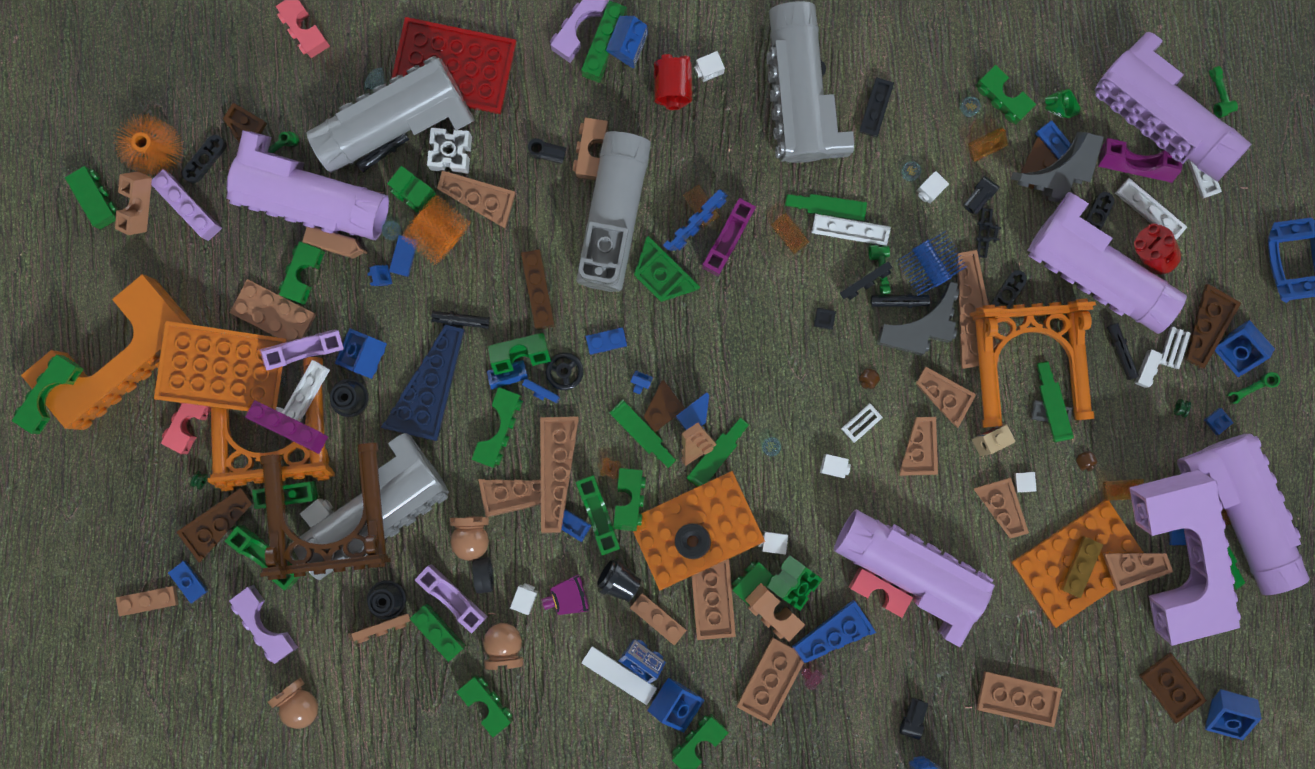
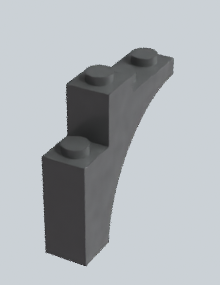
M1077 131L1069 149L1055 163L1035 172H1013L1011 179L1018 181L1017 185L1029 187V184H1033V189L1041 190V195L1049 196V201L1059 203L1060 199L1063 200L1065 195L1071 191L1073 183L1091 182L1104 137Z
M954 282L946 284L944 293L937 305L922 319L904 325L883 324L877 344L923 355L930 348L931 341L928 338L946 343L951 342L957 335L956 322L949 321V319H952L955 308L952 306L954 300L956 301L959 295L958 284Z

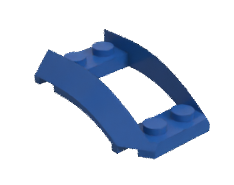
M1313 218L1275 222L1268 237L1272 274L1280 298L1286 304L1289 300L1315 297V276L1286 280L1279 252L1280 242L1310 238L1315 270V220Z

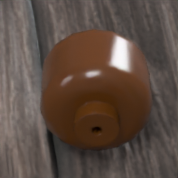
M865 369L859 376V381L863 388L874 389L879 383L880 377L875 370Z
M1085 451L1076 458L1078 467L1082 471L1087 470L1089 472L1094 470V466L1098 462L1090 451Z

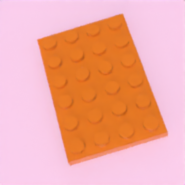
M165 321L154 399L240 411H249L252 403L256 400L276 410L283 366L266 370L260 349L286 343V339Z
M733 471L641 513V526L637 525V531H633L659 591L766 542ZM694 523L701 525L710 535V548L701 558H685L676 549V533L686 524ZM690 536L687 540L690 547L697 546L698 538Z
M1106 499L1013 560L1011 564L1052 626L1057 628L1115 589L1103 554L1144 552L1110 501ZM1084 536L1103 544V547L1082 597L1078 598L1062 591L1061 587Z

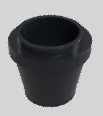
M355 379L339 381L334 385L330 393V404L333 410L344 417L360 415L365 411L369 403L367 388L363 383ZM345 393L348 395L346 401L342 399V395Z
M616 558L615 560H610L604 567L596 586L598 587V592L602 595L608 594L629 602L638 591L641 579L628 569L622 560Z
M383 580L376 583L367 595L369 610L380 619L395 618L406 606L407 597L405 590L399 583L392 580ZM381 598L386 600L385 605L380 604Z

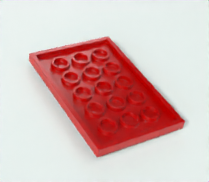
M405 17L392 78L398 75H403L404 77L408 75L406 71L418 65L422 67L425 65V60L436 56V58H441L448 68L468 108L501 115L517 41L506 37Z

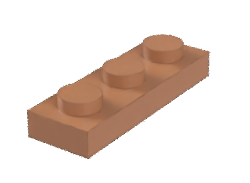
M176 586L116 597L119 617L179 605Z
M643 593L630 607L631 610L673 645L687 631Z

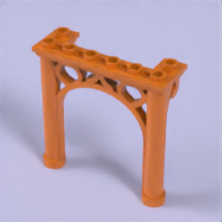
M1087 298L1076 299V301L1067 302L1068 305H1061V302L1049 303V306L1044 307L1043 303L1031 304L1029 308H1025V305L1021 304L1013 305V309H1006V306L995 307V305H985L976 308L975 312L970 313V317L975 320L984 414V420H982L983 428L1002 426L997 361L1005 344L1023 333H1041L1060 343L1069 359L1074 420L1094 419V411L1091 409L1085 330H1089L1091 327L1092 319L1089 310H1093V306L1096 305L1095 301L1088 302ZM1048 315L1043 324H1039L1034 319V316ZM1024 317L1023 323L1017 327L1016 323L1011 319ZM1058 318L1062 321L1063 327L1059 332H1055L1050 328V321L1052 319ZM999 322H1006L1010 326V331L1006 336L998 333ZM1067 331L1069 335V342L1064 337H1062V335L1065 334ZM993 337L1000 340L994 349Z
M320 357L303 359L304 373L312 360L323 365V359ZM321 385L306 411L305 425L325 435ZM211 407L212 474L208 478V482L216 488H220L221 491H232L234 487H240L252 481L257 484L264 483L263 469L252 470V468L254 467L253 458L256 459V462L260 463V456L281 455V460H283L282 456L284 457V461L289 466L281 467L283 481L288 477L304 479L306 475H312L318 478L319 481L329 480V477L335 476V472L329 466V457L325 444L319 454L295 442H292L283 449L269 453L247 451L241 448L232 438L229 427V409ZM228 443L236 450L229 457ZM296 448L304 451L305 456L302 461H290V454ZM243 454L248 458V464L244 468L237 469L233 465L234 460Z

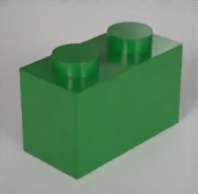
M752 561L745 568L747 572L742 577L739 575L732 582V590L748 606L750 605L745 599L760 583L767 588L773 577L759 561H756V563Z

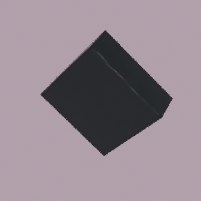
M817 308L813 327L833 330L836 311Z

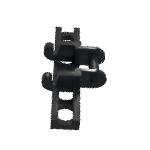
M982 208L980 222H977L979 233L975 241H977L976 250L979 258H987L990 241H993V243L1000 241L997 237L998 230L1001 227L998 225L993 226V209ZM985 211L989 212V218L984 217ZM990 229H994L993 237H989ZM982 230L987 231L986 237L981 235ZM981 242H986V245L981 246ZM981 248L985 250L984 255H980Z

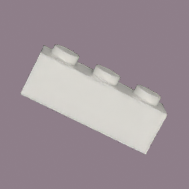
M1154 350L1147 351L1138 372L1139 377L1134 382L1135 384L1144 388L1150 387L1153 384V377L1158 372L1157 367L1162 362L1163 354Z

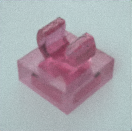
M805 668L801 673L808 679L804 685L812 691L825 677L817 669L812 673L809 669Z

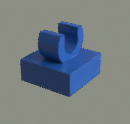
M388 265L370 267L368 276H372L373 282L370 283L371 286H388L393 284Z
M635 371L631 379V383L636 384L633 392L641 394L643 387L649 389L653 377Z
M1218 408L1204 419L1216 435L1221 434L1233 424V421L1222 408Z

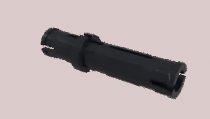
M404 133L375 149L359 162H356V164L364 173L391 152L395 153L398 147L410 139Z
M912 293L907 295H871V307L912 308V306H930L929 295L917 296L912 295Z
M435 310L432 311L431 322L445 323L449 326L461 325L489 329L490 317Z
M1119 322L1107 326L1113 341L1111 344L1116 348L1127 380L1139 377L1126 344L1128 341L1122 334Z

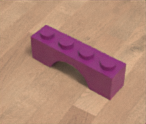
M1107 138L1099 152L1098 167L1171 183L1182 171V163L1174 160L1171 154L1165 150L1150 156L1137 155L1127 148L1126 142Z
M741 198L738 199L723 230L705 259L702 269L719 277L752 217L756 206Z
M254 400L245 418L284 436L317 454L321 452L328 439V436L256 400Z

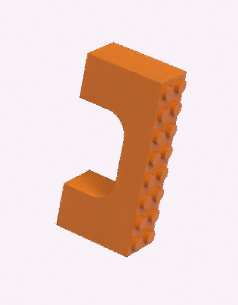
M142 274L112 299L133 326L134 333L131 343L94 375L88 377L82 371L74 385H58L49 392L46 406L65 429L85 430L89 428L96 417L103 416L107 412L108 407L122 400L121 396L126 392L133 391L139 381L151 376V371L159 366L165 321L194 325L156 279ZM50 350L21 376L33 389L37 384V378L45 372L49 360L56 356V354L66 356L73 362L75 361L68 353Z

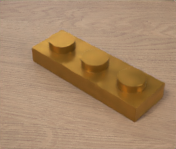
M1083 536L1061 587L1062 591L1078 598L1082 597L1103 544Z

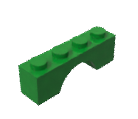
M609 0L581 69L582 77L598 83L601 82L610 55L606 49L619 16H627L626 6Z
M56 354V356L49 360L45 372L37 378L35 387L26 394V400L22 406L18 407L14 412L12 422L30 434H40L51 419L46 409V399L49 392L58 385H74L84 368L66 356Z
M498 387L492 406L500 416L501 424L499 431L490 440L477 443L471 460L492 468L500 465L503 458L501 451L503 447H507L510 436H507L508 432L514 428L517 420L514 416L516 411H520L523 404L521 395Z
M595 475L577 481L576 485L590 518L601 555L619 550L621 547Z
M245 525L237 526L225 542L239 554L252 559L262 568H268L265 561V550L270 546ZM294 573L286 574L287 578L272 581L285 591L291 589L300 577H294Z

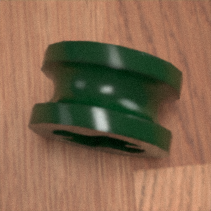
M1179 399L1175 404L1174 414L1176 416L1181 414L1182 417L1186 418L1191 409V402H1184L1183 399Z
M196 471L191 479L190 486H197L198 490L203 489L208 475L206 473L202 475L201 471Z

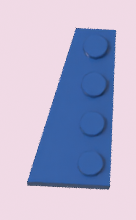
M719 189L701 207L702 212L695 213L687 222L689 225L679 228L674 233L675 239L671 243L667 240L663 246L667 250L676 251L678 249L680 251L687 244L686 239L690 235L693 237L700 230L699 226L712 218V212L716 208L720 209L727 200L725 198L728 195Z

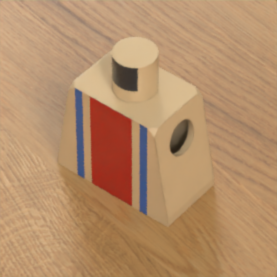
M1005 423L971 439L979 456L993 454L1016 442L1008 425Z

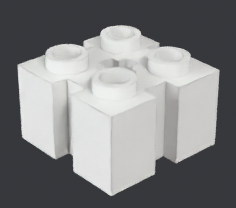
M431 128L429 143L434 149L433 151H428L427 166L431 171H446V167H450L453 173L468 174L470 158L466 151H471L472 135L470 132L454 130L453 134H449L446 129ZM449 148H452L453 152L447 154L446 151H449Z

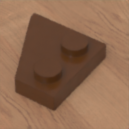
M232 103L223 117L239 143L243 130L261 134L267 125L265 121L235 103Z
M1040 137L1034 141L1031 152L1028 154L1026 163L1020 173L1042 170L1058 160ZM1029 184V188L1032 190L1034 185Z
M664 380L661 381L644 415L645 420L654 432L658 431L685 409Z

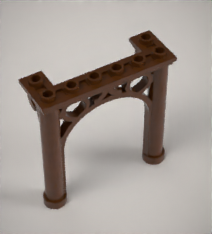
M378 443L358 445L363 496L362 518L354 531L348 536L329 544H315L305 541L291 530L285 514L281 455L260 456V463L263 465L270 546L265 550V561L268 568H263L260 577L268 576V580L287 578L286 574L294 573V577L306 576V572L314 571V575L326 574V569H333V572L346 571L345 567L353 566V570L366 569L365 565H368V568L385 567V562H391V558H388V554H386L377 461ZM367 523L368 536L364 537L360 535V532ZM285 533L294 541L287 549ZM354 538L364 543V549L361 553L353 554L349 550V544ZM298 545L303 546L307 551V555L303 560H295L292 557V551ZM343 545V552L350 558L333 560L335 553L342 550L340 546ZM312 549H315L314 553H319L323 557V562L308 563L313 557Z

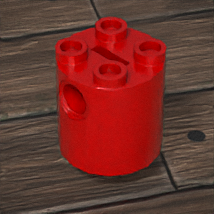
M671 54L661 55V59L653 64L654 102L663 105L667 110H679L692 101V64L690 57L680 56L678 58L672 57Z
M1152 223L1140 231L1134 241V247L1142 265L1153 274L1163 275L1169 273L1178 266L1181 260V251L1175 236L1165 226Z

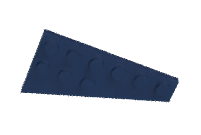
M449 325L444 326L431 350L423 359L421 366L413 375L381 428L438 441L465 329Z

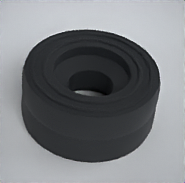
M690 523L682 526L675 536L677 551L688 559L703 557L711 545L708 531L698 524ZM690 536L698 538L697 546L690 547L687 540Z
M484 557L473 560L472 574L476 593L492 592L494 589V576L490 558Z

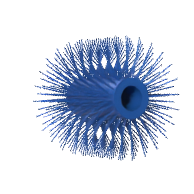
M928 239L912 249L913 256H916L914 260L918 259V262L910 267L920 262L921 265L913 270L920 266L923 268L909 277L923 269L924 272L912 280L925 273L927 274L913 284L927 276L929 279L916 287L929 280L931 281L917 291L931 283L933 284L918 295L941 285L967 267L965 266L953 274H949L964 263L947 271V269L963 260L961 259L946 268L945 266L955 259L946 264H943V262L957 254L955 253L941 261L943 257L951 252L939 257L940 254L948 249L937 254V251L947 245L935 251L934 248L939 245L933 247V244Z

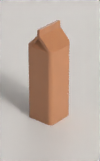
M307 227L302 243L352 259L363 253L368 254V252L363 250L358 240L334 232L327 233L317 227Z

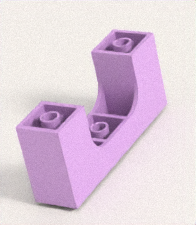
M1199 470L1129 487L1136 525L1152 536L1184 528L1191 568L1188 580L1179 588L1149 596L1155 631L1173 646L1240 628L1239 620L1241 616L1236 606L1238 598L1233 587L1235 580L1230 569L1232 561L1227 551L1229 543L1224 533L1226 525L1221 515L1223 507L1218 497L1219 485L1217 481Z

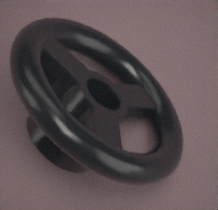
M558 353L551 358V362L547 363V380L558 390H571L583 378V365L579 358L571 353ZM562 358H568L572 360L569 364L561 363L558 366L553 365L557 360ZM577 365L578 375L570 383L569 376L572 373V369ZM562 368L568 369L567 374H561ZM551 370L556 371L557 375L563 378L564 385L557 383L553 379Z

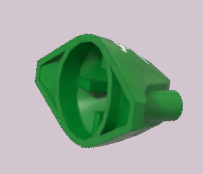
M1070 89L1058 91L1045 98V109L1054 115L1071 118L1080 114L1081 107Z

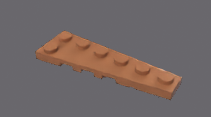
M977 250L957 254V261L963 259L957 263V266L964 263L957 268V271L967 266L957 273L961 369L979 366L975 320L970 317V313L975 312L976 308L988 305ZM993 337V349H994V348L996 347V345H997V344H996L995 337Z
M540 417L541 533H561L579 417Z

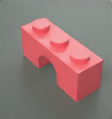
M284 0L276 6L279 11L277 16L283 24H288L290 28L287 31L293 39H298L300 44L297 46L304 55L307 53L310 58H313L330 47L316 25L310 29H301L302 21L310 15L300 0Z
M180 403L179 410L171 418L172 423L169 429L167 428L162 435L163 440L161 444L180 454H188L197 437L188 432L187 423L193 417L199 420H206L211 411L209 406Z
M859 567L848 588L866 598H869L875 589H883L886 599L882 607L902 618L913 599L912 596L908 595L909 592L900 587L897 589L886 579H880L874 576L875 573Z

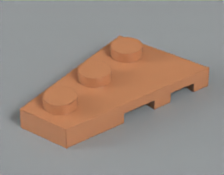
M696 423L682 433V445L684 447L682 449V462L687 466L701 455L710 453L713 447L717 445L699 423Z
M1011 477L973 488L1010 539L1029 533Z

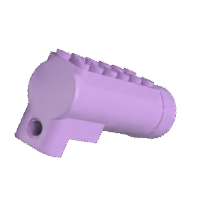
M1146 32L1107 70L1095 88V95L1100 101H1104L1114 112L1123 116L1129 124L1138 128L1144 136L1152 139L1159 148L1171 154L1174 160L1184 164L1189 159L1198 169L1218 182L1252 144L1234 128L1221 121L1176 86L1184 74L1154 52L1163 40L1151 32Z
M242 131L237 156L231 164L227 177L226 199L230 200V204L248 206L250 210L264 211L267 215L274 217L285 216L284 220L295 223L296 221L303 222V225L307 227H322L321 231L327 233L344 231L350 235H358L372 240L378 239L388 214V195L304 171L303 162L268 152L272 137L255 132Z
M1068 192L1054 213L1036 234L1027 250L1030 252L1028 256L1039 263L1044 261L1046 263L1045 267L1056 274L1058 271L1061 272L1062 275L1060 277L1069 283H1078L1077 288L1088 295L1092 292L1094 294L1092 298L1105 306L1109 303V309L1121 316L1126 314L1157 334L1163 332L1180 313L1187 298L1186 294L1108 245L1113 238L1080 217L1089 203Z
M1252 434L1235 436L1178 459L1177 464L1181 474L1199 470L1217 481L1219 485V500L1222 503L1223 509L1227 512L1247 559L1250 572L1253 574L1262 595L1287 592L1306 584L1310 580L1302 556L1296 547L1301 545L1299 540L1301 538L1300 533L1292 524V514L1283 503L1285 498L1282 492L1277 489V479L1268 468V458L1265 454H1262L1260 449L1261 442L1257 436Z
M857 509L854 510L836 540L834 552L913 594L912 600L918 607L943 620L938 630L943 635V638L961 647L973 624L981 617L990 601L995 586L992 583L993 579L981 571L975 573L976 570L965 562L959 564L955 557L946 552L943 555L940 554L941 551L930 543L924 545V541L913 534L906 535L907 532L895 524L892 527L885 525Z

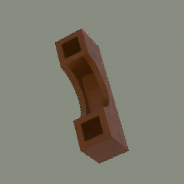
M540 249L522 252L521 256L536 330L556 327L547 288L542 252Z

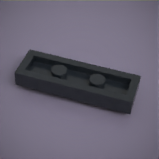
M878 77L875 78L859 133L875 138L878 137L894 82Z
M889 261L840 292V295L843 299H853L859 295L857 291L864 287L867 290L875 284L874 280L878 277L883 279L890 275V270L893 268Z

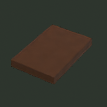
M1168 653L1139 675L1175 724L1207 701L1172 653Z

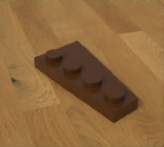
M1210 284L1205 285L1187 349L1186 361L1200 369H1205L1241 302Z
M242 487L178 530L177 534L200 563L254 502Z

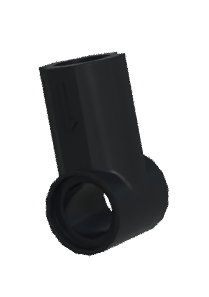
M535 138L529 142L528 152L534 159H543L563 164L566 147L543 142L541 139ZM535 145L542 147V150L538 153L533 152L531 149Z
M984 175L962 206L969 213L976 215L984 204L994 196L1000 186Z
M911 698L906 717L902 719L899 733L901 735L920 740L924 730L923 721L928 702Z

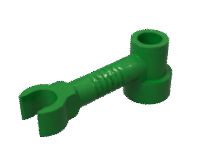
M1221 66L1214 67L1212 70H1209V75L1216 84L1221 102L1214 104L1213 111L1216 117L1222 118L1228 116L1229 113L1237 111L1238 104L1235 100L1230 101L1223 82Z
M290 131L281 132L278 137L279 140L269 147L268 152L273 154L283 146H297L299 143L298 135Z
M869 245V260H877L879 267L885 264L886 258L890 257L889 246L878 247V245ZM888 276L883 279L880 277V295H888L890 293Z
M1268 372L1262 375L1259 381L1239 391L1229 392L1226 396L1234 394L1236 400L1230 404H1237L1242 398L1262 387H1277L1280 384V376L1277 373Z

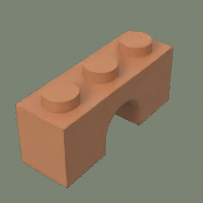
M585 117L584 123L580 124L579 134H582L581 142H577L576 153H579L578 160H574L573 171L576 172V177L596 180L600 158L591 156L589 148L596 143L603 144L605 133L608 130V121Z
M138 171L120 174L118 193L130 198L126 208L116 211V230L127 235L147 232L151 177Z
M762 583L745 599L750 605L748 609L755 616L760 614L762 616L760 620L768 628L772 625L775 628L773 632L780 639L784 637L790 642L805 626L786 606L779 613L774 614L775 607L781 601Z

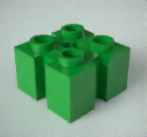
M402 166L387 183L391 188L390 192L402 202L405 199V203L416 213L419 210L422 211L423 207L426 209L425 207L429 206L428 204L433 202V199L436 200L435 196L437 194L434 190Z
M789 555L781 565L783 570L779 575L771 578L767 588L801 611L809 599L807 596L811 591L814 592L823 579Z

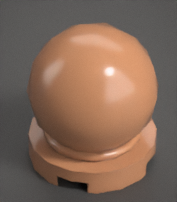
M489 517L450 518V526L456 528L451 534L450 544L452 551L460 559L473 561L484 555L489 544L488 533L484 530V525H489Z
M499 623L488 629L483 642L485 652L489 656V659L484 661L486 670H498V666L507 665V669L523 665V657L517 655L521 650L522 639L519 631L514 626L508 623Z
M301 677L268 701L271 708L276 705L279 707V717L289 728H305L312 724L318 714L317 700L309 691L302 690L301 686L305 683Z

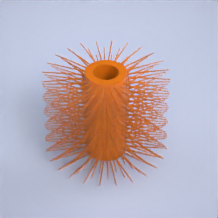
M145 119L144 125L142 122L141 124L139 123L138 127V124L133 125L134 130L125 125L127 129H123L130 133L132 138L122 135L126 137L127 141L120 142L123 140H118L119 143L124 144L116 145L126 146L122 147L127 149H124L125 151L121 153L129 156L131 159L129 161L130 164L132 162L135 164L132 166L134 170L136 167H139L140 170L142 168L144 174L146 173L153 177L155 172L156 175L159 173L160 166L164 168L165 164L163 165V162L170 165L166 159L176 164L168 157H170L169 155L175 156L173 155L175 153L179 155L175 150L181 147L171 146H177L176 144L178 143L170 144L173 143L171 139L173 141L177 139L171 135L168 129L166 130V126L162 125L161 127L160 123L158 124L157 121L155 123L154 120L152 122L151 119L150 123Z
M436 200L429 203L432 205L425 207L426 209L423 207V210L412 220L413 224L409 227L411 230L406 234L410 232L409 236L413 237V240L417 238L419 242L422 241L418 245L425 246V249L429 248L428 251L433 253L434 258L439 256L437 259L439 260L445 257L443 255L447 254L446 252L449 254V251L453 249L458 240H460L461 235L466 231L465 228L467 226L462 221L458 222L452 218L453 216L450 215L452 212L447 215L448 211L445 212V209L441 210L440 208L443 207L441 206L443 204L442 201L438 202L440 204L438 208L434 203Z

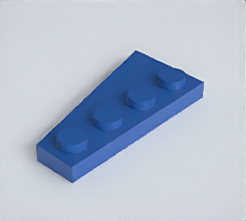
M852 600L792 647L802 662L807 663L828 654L832 650L842 648L844 645L856 642L867 635H872L876 631L856 601Z

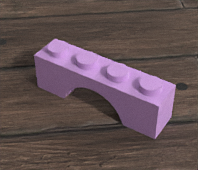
M582 0L581 3H577L572 10L573 14L571 17L563 21L561 31L558 34L555 33L551 38L550 45L552 51L571 63L581 49L580 41L576 36L578 26L589 17L602 18L609 0Z
M163 169L152 179L151 185L201 238L209 241L222 229L187 194L184 187L172 174Z
M334 329L260 349L265 369L271 370L303 358L325 355L343 350L344 348L339 331Z
M432 564L428 565L415 579L425 591L446 605L455 615L457 621L471 634L488 617Z
M254 585L247 587L229 600L232 604L231 609L235 614L240 615L243 620V626L252 632L255 643L258 646H262L265 651V657L270 662L276 664L298 648L288 632L273 633L264 627L260 619V610L265 600Z

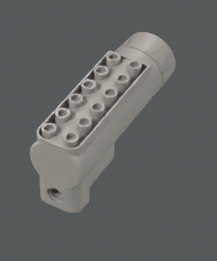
M805 1L788 2L774 6L769 10L772 47H770L766 59L767 64H770L771 70L768 73L769 83H772L770 100L774 102L772 120L776 124V128L773 131L774 139H777L778 145L775 148L776 158H779L780 162L803 163L821 159L849 157L854 151L853 131L838 132L834 94L824 95L816 6L811 2Z
M433 56L425 60L424 66H414L406 71L408 75L404 77L403 75H398L389 80L391 84L388 86L382 84L372 89L373 94L365 93L356 98L357 103L353 104L351 102L339 107L340 112L336 113V116L326 119L325 122L307 131L308 141L325 169L333 173L349 163H354L360 157L410 130L416 135L448 117L456 131L475 121L454 78L442 59Z
M617 131L605 133L599 155L598 172L576 278L578 284L609 292H619L623 288L644 176L650 154L651 142L644 137Z
M407 433L399 435L388 443L396 457L378 469L385 538L395 536L400 532L399 528L404 525L409 526L416 521V516L428 513L432 509L431 506L436 502L439 504L448 498L447 494L449 491L441 476L425 457L412 436ZM362 493L321 522L312 526L300 538L315 544H329L348 536L354 531L362 518ZM367 523L360 532V535L364 537L368 536ZM354 538L349 544V550L353 554L361 553L364 549V543L359 539ZM301 545L294 548L298 559L303 560L307 555L306 549ZM343 545L340 546L342 550L335 553L333 560L350 558L343 552ZM312 549L313 557L308 563L323 562V557L319 553H314L315 549ZM326 569V574L314 575V571H309V573L317 580H321L333 572V569Z

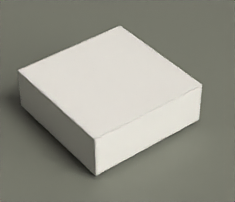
M1035 472L1014 473L1016 493L1037 491Z

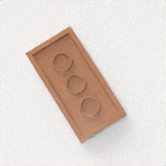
M248 279L229 312L278 338L286 339V342L304 338L316 316L315 313Z
M728 559L692 576L697 640L736 637Z
M772 637L736 705L737 708L772 725L804 664L792 647Z
M984 671L976 709L1054 727L1062 689Z

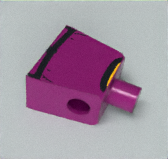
M580 574L551 587L552 596L542 599L544 609L547 610L555 607L558 615L587 612L590 610Z

